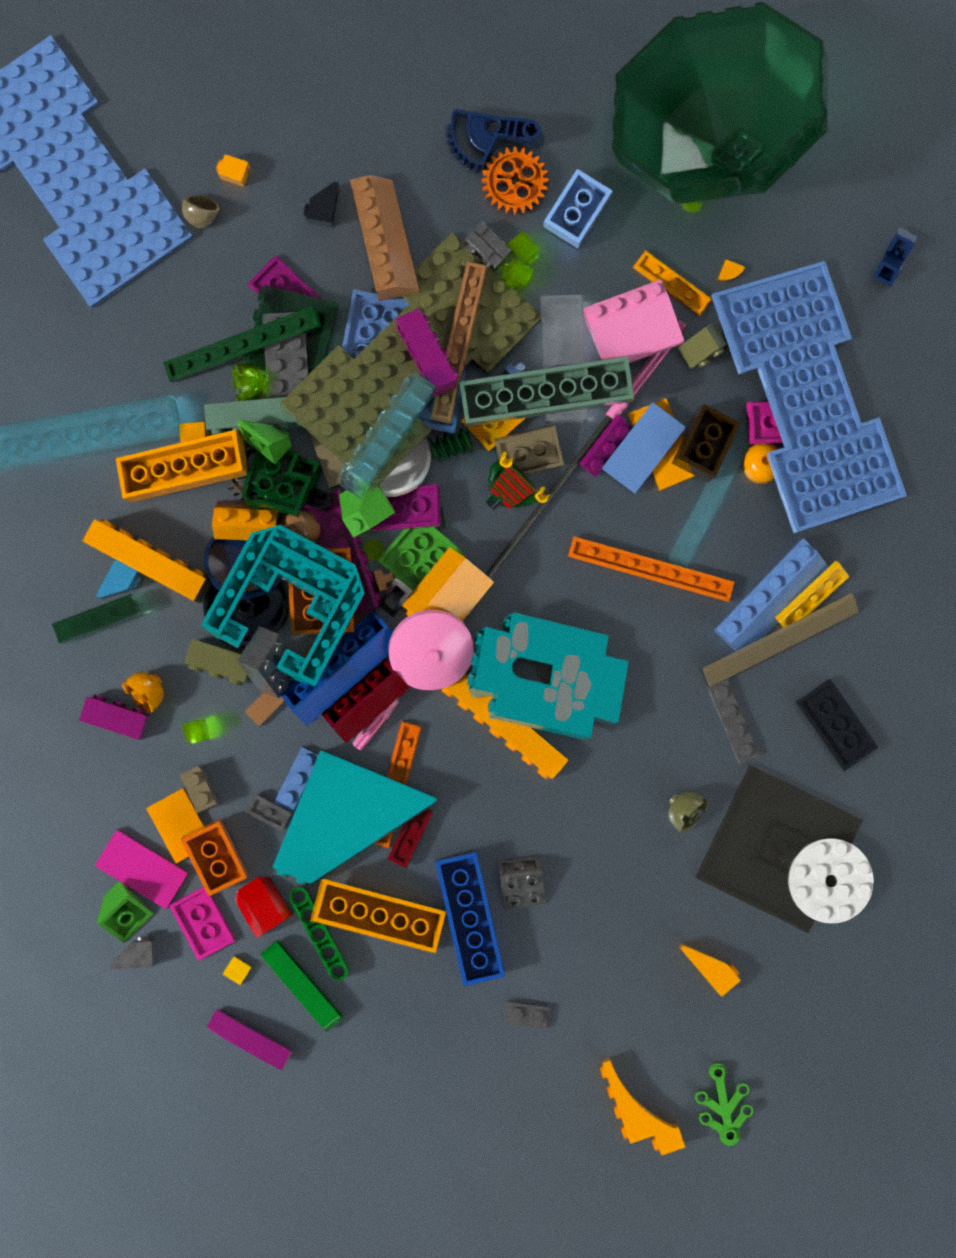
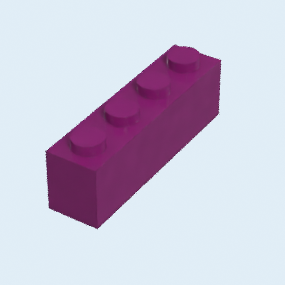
M418 308L396 318V329L432 396L436 397L456 388L459 377L456 369L450 367L446 351L444 349L441 350L438 345L439 339L437 334L431 332L427 316L425 314L422 315Z

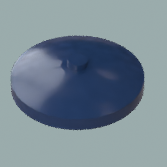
M213 536L207 544L204 552V568L210 583L218 591H220L247 540L214 539ZM276 577L269 592L279 585L282 581L281 578ZM249 583L241 599L260 597L267 594V592Z

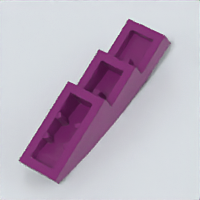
M219 1009L215 1010L206 1027L230 1043L280 1070L284 1069L293 1052L261 1031L253 1029Z

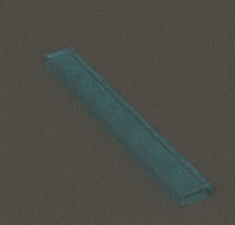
M743 412L738 421L741 424L716 477L706 483L668 557V560L681 567L687 568L750 446L746 412Z

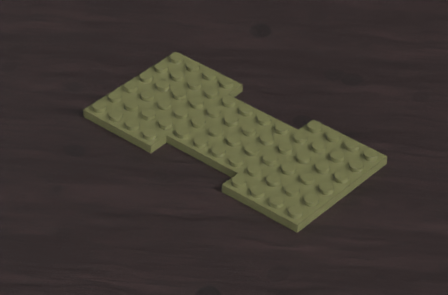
M453 233L414 270L419 293L402 296L409 305L396 317H401L419 308L422 315L425 314L427 316L431 332L437 334L439 339L438 345L441 350L444 349L445 351L466 263L468 261L482 264L480 262L481 259L476 254L473 255L465 247L466 245ZM487 268L464 366L465 368L472 361L486 375L543 318L539 311L491 268ZM396 318L355 359L338 345L280 402V405L373 491L431 432V429L417 416L435 397L432 396L396 329Z

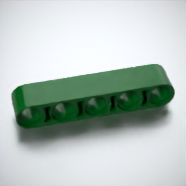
M295 887L291 891L289 898L330 977L335 981L344 980L349 973V966L327 925L305 918V910H313L315 901L306 887ZM295 891H303L305 900L297 901L294 897ZM322 928L325 931V937L321 939L316 938L314 930ZM325 947H332L335 950V955L327 957L324 954ZM337 965L343 966L345 974L342 976L336 975L334 967Z
M278 940L274 941L260 954L326 1032L343 1019L338 1009Z

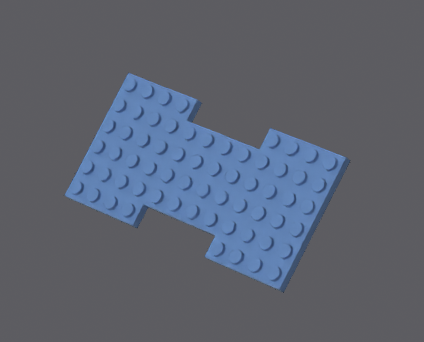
M50 35L0 70V172L15 163L60 228L43 240L92 308L189 241L193 236L146 169H143L127 180L82 116L99 104Z
M825 261L712 294L711 296L737 372L742 374L755 369L758 370L784 448L769 452L766 455L793 533L906 497L907 495L880 417L861 423L834 345L850 341L852 337Z

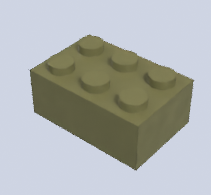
M196 639L191 640L184 663L189 664V669L202 673L205 669L209 671L208 675L219 679H223L226 676L229 677L228 682L243 686V683H249L250 681L248 675L237 662L241 654Z

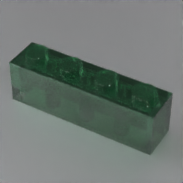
M129 594L55 622L52 626L59 644H66L142 614L135 595Z

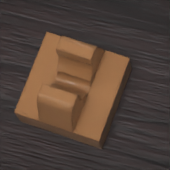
M381 569L372 572L375 583H372L374 591L382 593L387 590L386 585L394 581L392 573L383 575Z

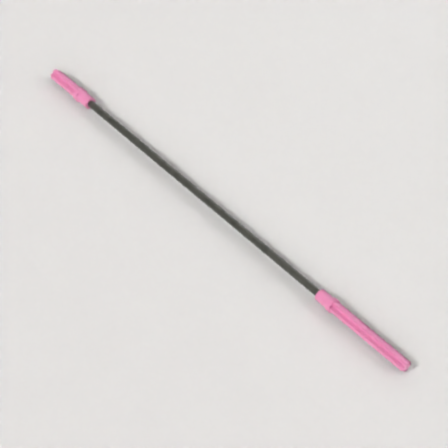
M679 320L678 324L681 333H683L687 326ZM671 348L650 355L632 379L634 396ZM629 402L614 404L605 413L606 418L546 494H550L548 500L545 503H539L486 572V576L490 579L493 577L616 415L620 416L623 410L628 407ZM395 700L370 724L364 727L353 741V746L358 750H363L382 723L390 717L391 712L399 701Z

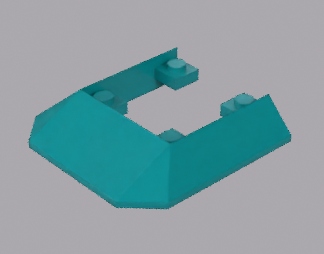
M282 525L253 532L250 534L217 594L201 627L218 640L221 639L238 648L248 628L230 618L249 583L267 593L276 577L291 583L314 596L306 614L322 621L324 625L306 658L286 649L276 669L295 678L294 680L316 686L364 595L356 565Z

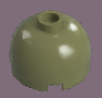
M692 791L683 792L680 795L675 794L669 801L671 806L668 810V817L671 824L680 833L689 831L701 819L699 816L701 811L706 812L709 801L702 795Z

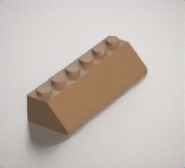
M373 175L351 179L350 182L378 301L381 302L419 293L393 180Z

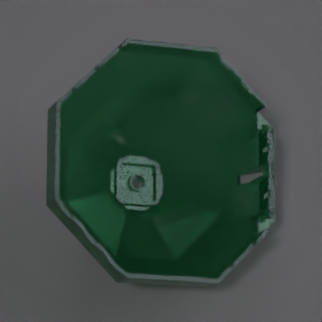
M764 2L755 3V6L742 8V6L725 8V11L717 13L712 11L696 13V16L684 18L683 15L674 17L615 74L613 152L622 166L675 205L702 204L765 195L828 132V56L823 40ZM743 150L741 155H735V152H741Z

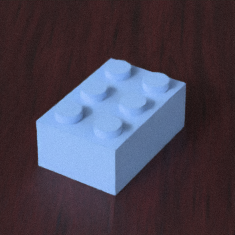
M577 169L544 220L543 227L579 249L611 198L612 190Z

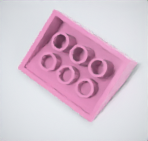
M662 280L583 308L584 320L601 360L628 356L629 363L684 343V338Z

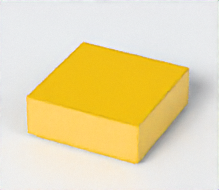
M234 955L223 975L241 985L252 966Z

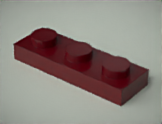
M426 809L403 825L387 858L388 860L404 868L408 867L434 811Z

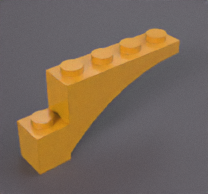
M610 1058L602 1059L603 1066L599 1068L603 1079L608 1078L610 1086L606 1088L610 1099L615 1098L617 1106L613 1108L617 1119L622 1118L624 1126L620 1128L624 1139L628 1138L630 1144L655 1136L651 1140L655 1151L659 1150L661 1156L685 1148L677 1123L672 1125L644 1108L622 1084Z

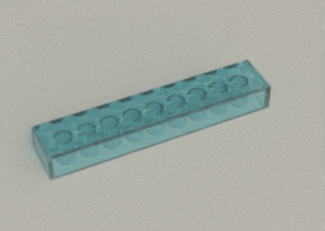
M173 395L0 426V473L180 440V420L176 399Z

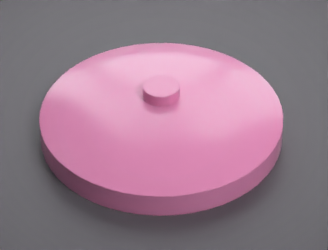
M423 610L408 616L399 623L391 635L388 653L393 670L399 674L407 685L421 690H438L454 684L467 672L471 665L474 646L467 626L458 617L442 610Z

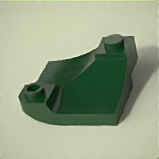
M256 450L242 489L243 499L251 507L258 509L264 507L299 517L310 491L316 486L322 470L319 461L301 457L299 452L288 450L274 464ZM257 495V498L251 499V496Z

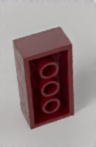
M383 659L378 666L366 674L365 678L350 688L348 693L342 695L332 707L326 709L322 716L347 743L410 687L393 670L391 664L386 659Z

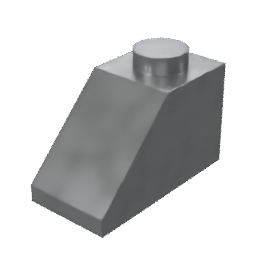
M149 936L136 937V940L132 941L110 964V969L155 966V939L149 940Z

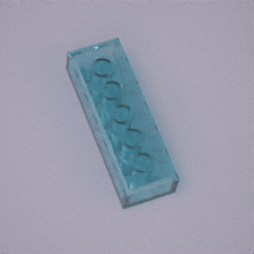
M415 372L411 377H405L400 385L399 394L394 393L389 401L387 411L382 410L377 418L375 428L370 427L365 435L363 445L359 443L354 450L352 461H347L341 469L342 473L339 476L341 478L340 486L359 499L363 498L432 399L436 386Z

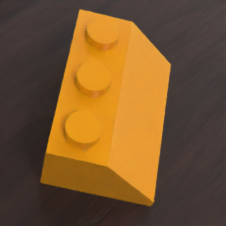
M218 501L214 507L212 521L214 539L248 540L253 532L277 526L279 524L280 512L264 507L258 509L247 505L245 502Z

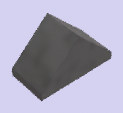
M396 577L382 596V602L379 603V606L394 617L413 591Z

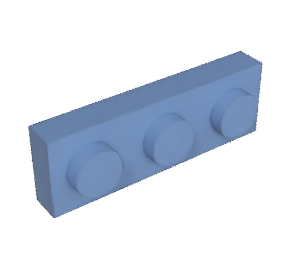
M301 747L274 804L290 812L294 811L308 782L318 754Z

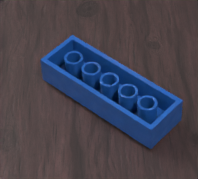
M372 610L354 626V632H347L340 638L316 686L293 679L288 684L287 690L281 695L293 713L308 726L316 721L326 709L332 707L342 695L348 693L350 688L365 678L367 673L378 666L389 655L388 647L393 631Z
M477 851L435 860L463 986L505 977Z

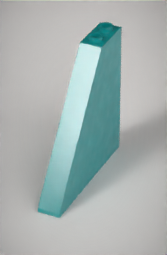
M320 750L272 868L277 869V874L288 878L291 875L296 877V882L307 886L308 883H316L436 804L439 798Z

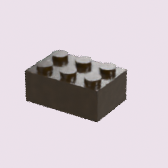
M703 404L696 410L672 464L706 482H710L716 477L741 423Z

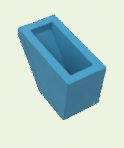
M115 559L96 596L105 599L131 591L133 587H137L141 580L140 572Z

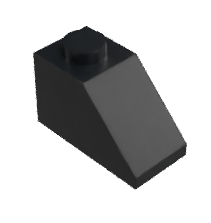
M334 181L312 196L309 204H305L304 216H306L308 223L327 227L333 226L340 190L339 182Z

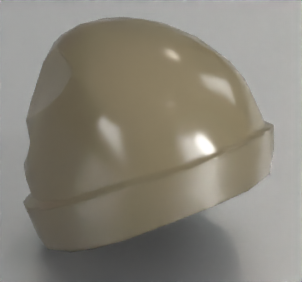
M189 195L182 201L184 218L188 223L199 229H203L213 223L220 209L214 200L204 195Z

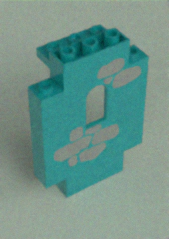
M514 612L504 619L503 630L505 631L484 627L480 632H477L475 637L477 648L471 658L473 670L468 676L467 685H469L468 692H472L471 697L481 698L484 695L493 697L488 703L489 718L582 740L591 738L594 721L609 725L619 722L629 661L605 656L609 635ZM517 658H524L553 665L550 684L517 677L512 670L513 662Z

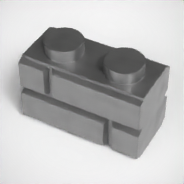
M483 221L465 238V243L467 244L465 247L473 255L477 254L481 258L480 262L483 265H487L488 269L492 268L496 271L512 254V250Z

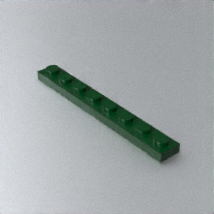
M308 307L165 361L164 366L169 382H176L320 328L321 324L316 307Z

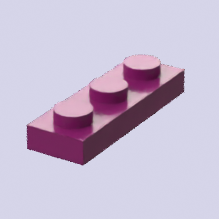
M616 415L579 464L596 478L602 467L632 430V427L621 416Z

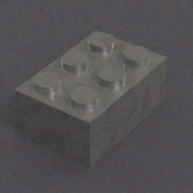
M259 626L237 662L259 691L278 699L287 690L288 684L292 679L291 676L276 669L285 650H290L279 634Z

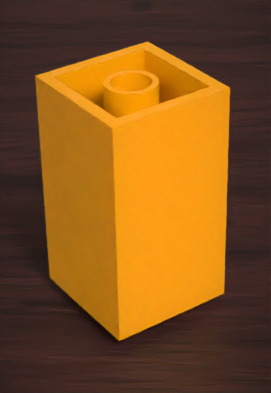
M449 547L402 606L408 610L405 613L407 616L423 610H442L455 615L463 621L494 582L467 558Z

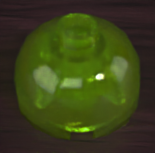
M234 364L235 367H232L233 388L236 387V391L239 393L235 395L236 401L260 399L263 394V388L267 387L266 376L262 375L261 371L253 364Z

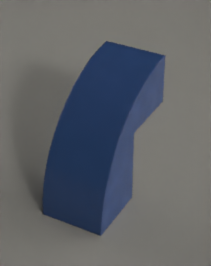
M899 227L873 277L891 287L918 236Z

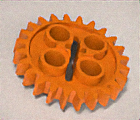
M514 146L513 152L506 148L504 155L498 151V158L491 156L492 164L486 162V167L489 170H483L482 174L487 178H483L482 183L487 185L482 190L483 192H489L486 195V199L492 198L491 206L498 204V211L504 207L505 214H508L510 210H513L514 215L517 214V210L525 214L526 207L532 211V204L539 206L538 198L544 200L545 195L542 192H547L548 187L543 184L549 183V179L543 177L548 175V170H541L544 168L545 163L538 164L540 157L532 158L533 151L525 154V148H522L521 152H517V148ZM509 164L513 167V170L505 172L502 167ZM525 170H531L533 176L526 178L522 173ZM514 177L518 178L516 185L512 184ZM504 184L508 187V190L506 192H499L497 186ZM521 189L528 192V195L524 198L517 195V192Z

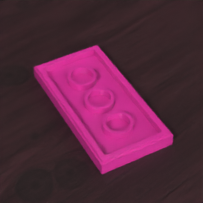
M118 829L95 864L97 868L165 909L168 908L188 875V872Z

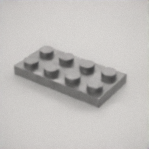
M295 312L262 314V322L266 324ZM306 333L264 348L268 398L287 397L309 375Z

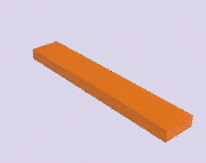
M401 721L387 774L388 778L407 785L422 726ZM394 831L375 844L390 848Z

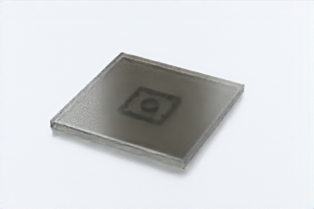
M748 765L694 878L809 934L815 920L804 914L797 907L789 891L788 875L792 861L806 845L816 840L834 838L852 844L863 820L752 765ZM828 875L826 877L825 883L827 886H832L835 876Z

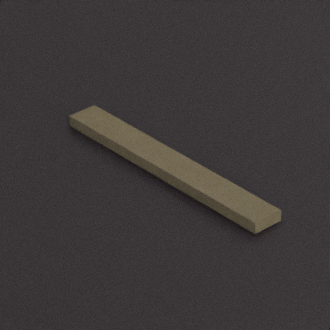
M851 593L702 668L708 684L711 687L859 613L855 597Z

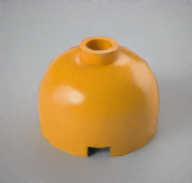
M771 443L754 444L748 448L742 460L743 472L747 478L758 484L773 482L775 478L766 454L779 448Z
M137 672L122 683L125 693L127 695L131 693L135 698L132 701L146 712H154L163 701L164 690L161 685L162 680L154 673L151 675L147 672Z

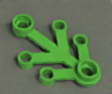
M713 1063L709 1068V1074L715 1080L719 1104L708 1097L707 1093L703 1090L695 1093V1100L697 1103L705 1104L721 1115L723 1125L714 1120L707 1111L699 1114V1121L701 1124L709 1125L719 1132V1138L723 1144L732 1146L740 1140L739 1128L747 1117L753 1115L754 1110L750 1104H743L740 1107L739 1115L733 1123L731 1121V1113L742 1097L749 1094L750 1089L746 1083H739L736 1087V1092L728 1102L724 1078L727 1073L726 1068L721 1063ZM716 1069L722 1070L720 1076L714 1074ZM741 1086L747 1088L745 1093L739 1092ZM699 1094L705 1095V1099L703 1101L698 1100L697 1097ZM745 1107H750L748 1114L743 1113ZM703 1115L709 1116V1120L706 1122L702 1121L701 1118ZM728 1132H733L734 1136L733 1138L728 1139L726 1137V1134Z

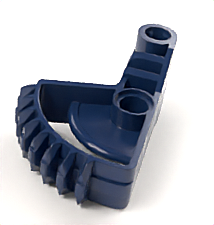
M455 109L452 113L451 124L445 125V129L450 131L445 133L446 138H452L447 141L448 146H453L450 149L451 153H457L455 155L456 160L462 158L460 162L462 166L468 163L467 169L469 171L475 166L474 172L476 174L481 169H486V162L489 163L491 156L502 140L528 144L532 147H540L545 141V135L540 124L537 121L523 118L500 117ZM458 117L468 118V138L476 149L485 153L480 163L466 156L458 145L456 138ZM491 123H498V128L495 131H489L488 127Z

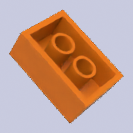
M221 818L182 836V844L208 896L247 878L248 873Z

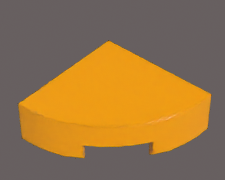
M726 259L718 280L728 281L735 279L743 272L745 267Z

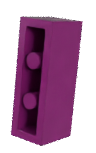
M96 694L93 697H86L79 721L142 740L150 717L145 715V710L136 707L130 710L125 708L126 704L118 701H113V704L105 702V697Z

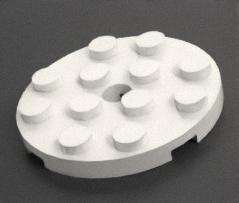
M834 838L820 839L806 845L792 861L788 875L789 891L794 903L804 914L823 923H840L855 917L870 900L874 885L872 868L866 856L851 843ZM828 875H834L837 879L836 884L832 887L827 886L825 883Z

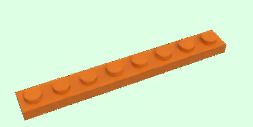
M574 536L568 557L725 602H729L735 583L734 581Z

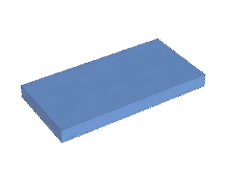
M652 402L602 467V470L635 494L686 427Z

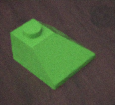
M239 420L237 422L244 441L274 464L292 446L289 434L282 428L278 430L273 425Z
M361 482L339 494L342 520L353 537L371 529L395 513L380 485L373 491L364 482Z
M118 881L104 895L97 924L125 943L154 913L130 888L121 881Z

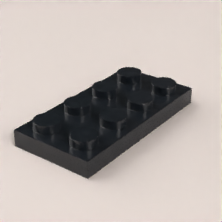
M830 678L795 702L842 771L847 770L878 748Z

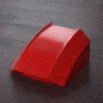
M259 876L237 891L235 901L256 938L293 915L292 910L271 877Z

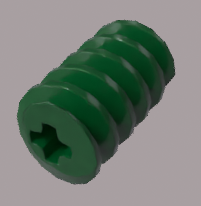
M460 428L459 435L456 432L451 433V438L447 433H444L443 440L437 435L435 443L431 438H428L433 460L437 458L439 462H442V455L447 460L450 459V453L458 457V450L465 455L467 447L471 452H474L468 429L465 432L463 428Z

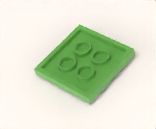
M435 527L404 529L377 561L414 591L449 547L462 556L466 554Z

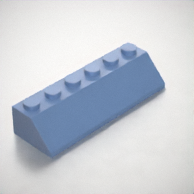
M802 538L719 623L714 631L735 651L765 637L779 623L775 617L829 566L820 554Z

